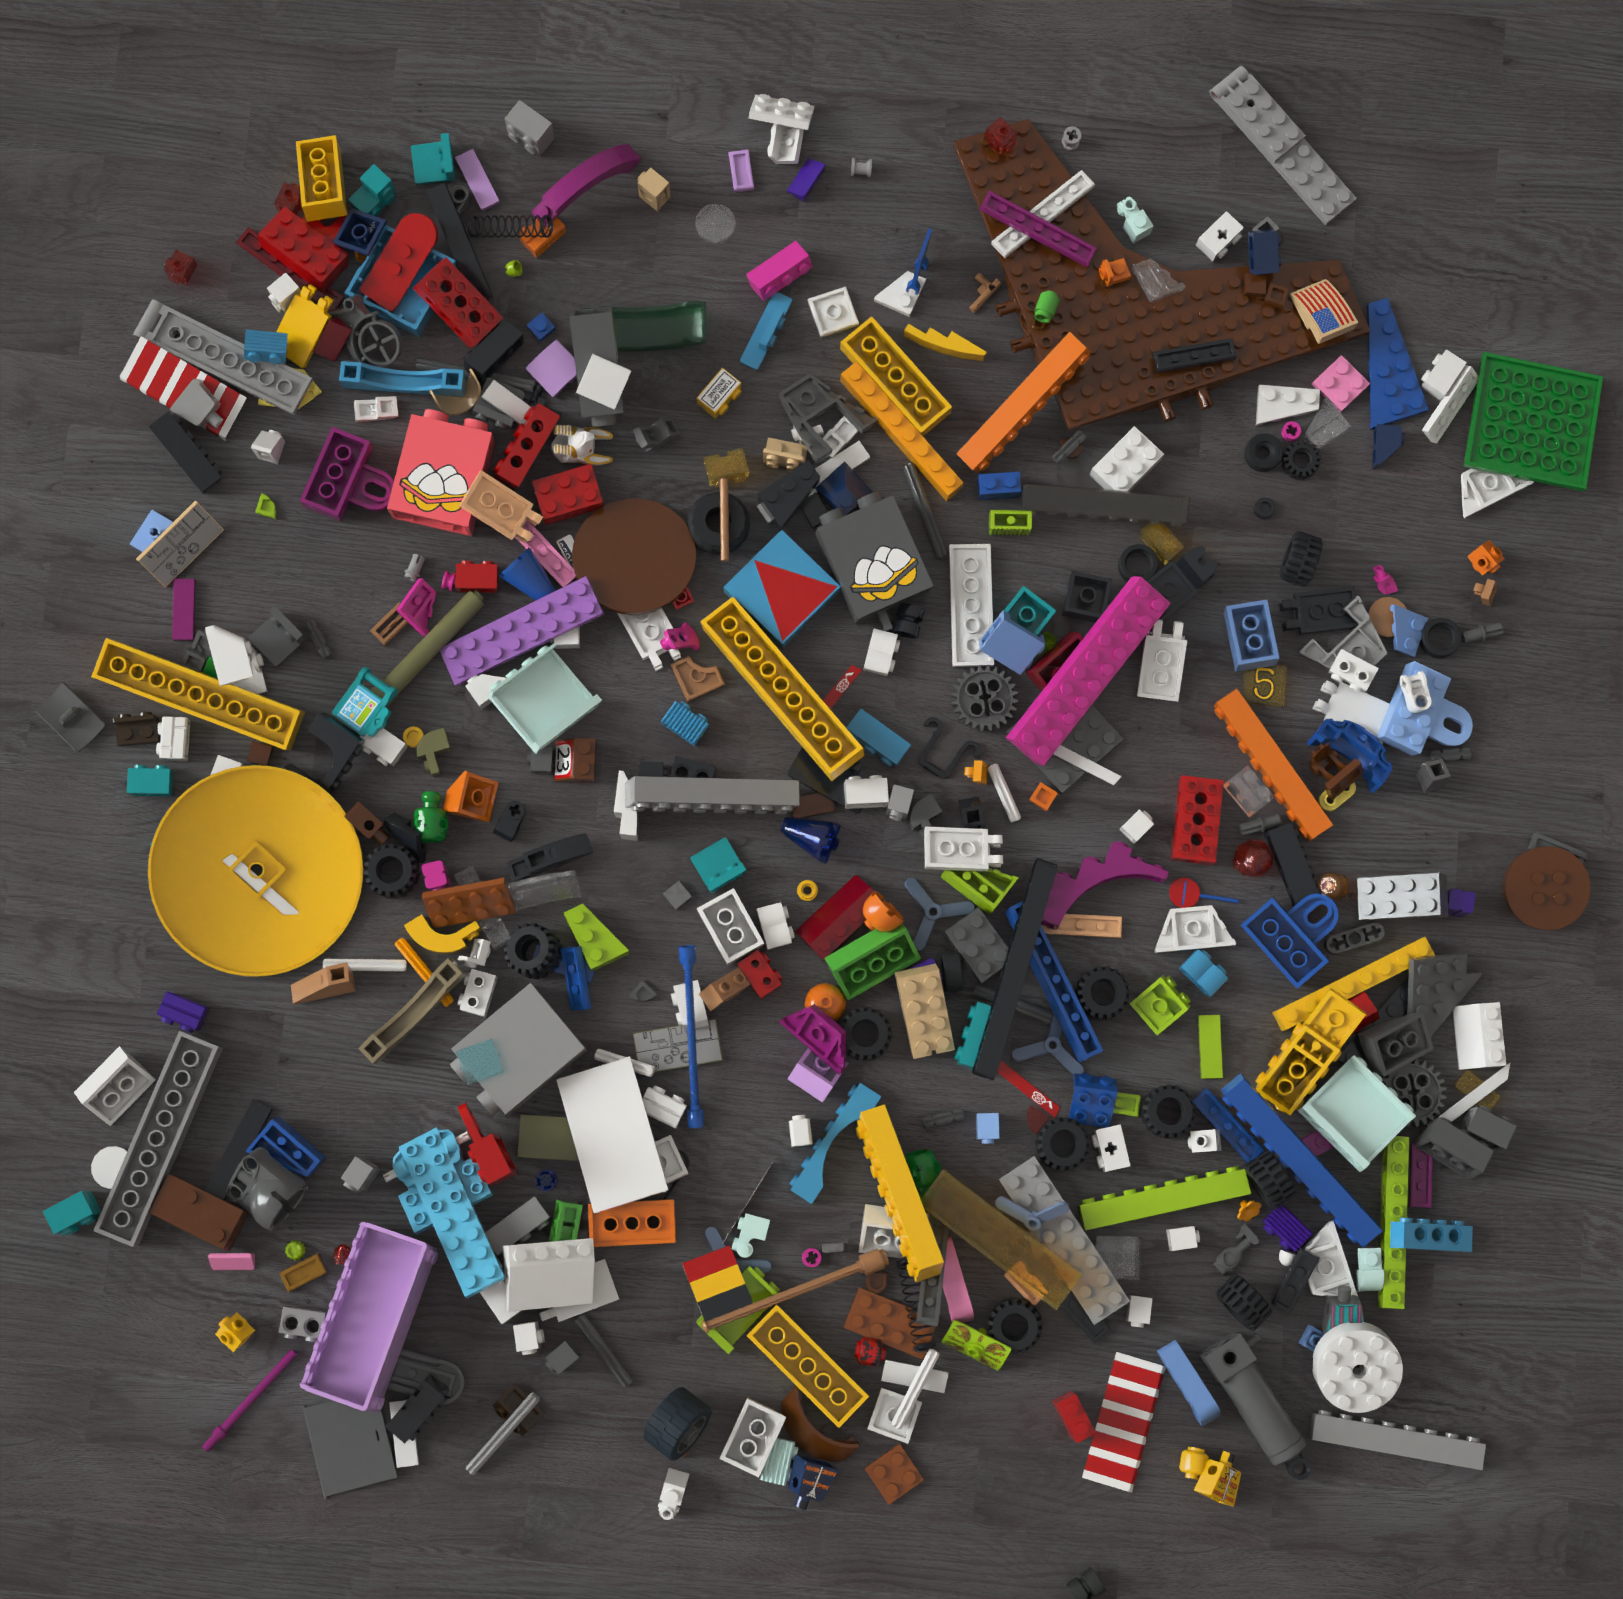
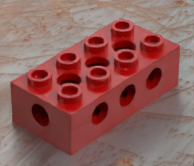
M447 257L440 260L413 287L416 293L469 348L476 346L503 319L498 311ZM441 283L446 286L447 292L441 290ZM455 298L461 302V308L456 306ZM469 314L474 315L475 323L469 319Z
M540 403L535 407L531 406L523 417L526 422L524 424L521 423L513 434L515 437L514 442L508 443L504 449V459L498 460L492 470L495 472L493 478L512 490L518 488L560 416ZM531 424L537 426L538 432L532 430ZM521 442L527 444L528 450L522 448ZM511 459L517 462V468L511 465Z
M1184 775L1179 778L1171 861L1210 866L1216 863L1224 780ZM1195 796L1202 797L1204 803L1198 804L1195 801ZM1193 816L1201 819V825L1193 822ZM1191 837L1198 838V846L1191 843Z

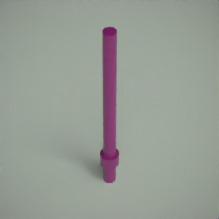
M291 1349L226 1421L212 1431L213 1435L202 1446L206 1452H209L219 1440L222 1441L228 1434L227 1431L298 1355L297 1352Z

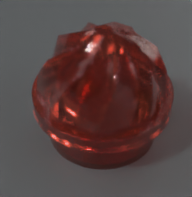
M341 1244L335 1248L332 1256L335 1264H345L351 1251L350 1247Z

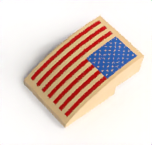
M1327 279L1292 292L1289 295L1307 330L1311 329L1318 344L1354 330L1358 324L1356 317L1344 298Z

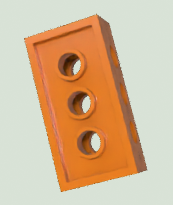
M674 1199L634 1201L595 1214L592 1205L588 1204L589 1238H593L594 1247L676 1243ZM651 1216L658 1217L660 1221L659 1226L655 1229L648 1225V1219ZM630 1217H635L638 1220V1226L634 1230L627 1227V1220ZM609 1218L615 1219L617 1223L613 1231L608 1230L605 1226Z

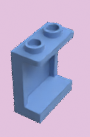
M1003 610L979 640L980 651L1021 675L1025 669L1028 670L1031 667L1034 657L1042 653L1045 648L1044 635L1039 634L1036 636L1012 621L1010 614Z

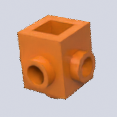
M1490 540L1467 556L1472 562L1473 568L1482 576L1487 572L1493 574L1501 567L1499 563L1505 559L1502 556L1501 550L1494 546Z

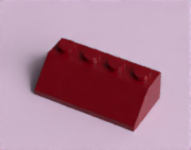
M857 875L853 876L807 919L795 933L824 962L825 957L834 953L865 924L866 918L863 915V906L874 890Z

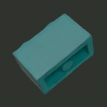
M134 765V768H128L127 794L131 796L173 797L174 772L168 769V766L156 765L155 769L147 768L146 765Z

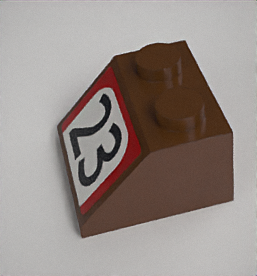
M596 738L555 740L553 782L595 783Z

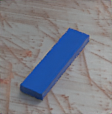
M1205 1088L1192 1100L1193 1104H1196V1109L1215 1129H1220V1135L1246 1163L1265 1151L1208 1088Z

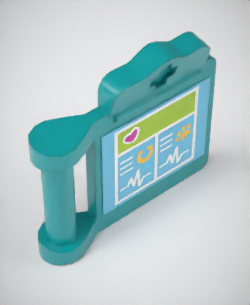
M365 666L336 705L332 715L359 735L365 736L367 734L370 737H375L386 726L387 719L391 715V711L386 706L397 695L398 689L394 686H388L373 675L371 670ZM365 680L369 681L384 692L385 696L381 699L361 683Z

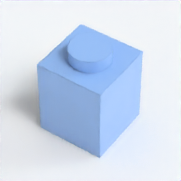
M999 1113L976 1114L977 1140H982V1144H992L994 1139H999Z

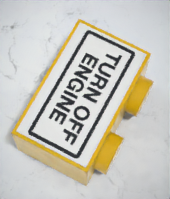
M721 368L696 398L697 405L715 419L719 414L721 416L724 415L729 408L728 404L732 399L735 401L742 393L741 382L724 368Z

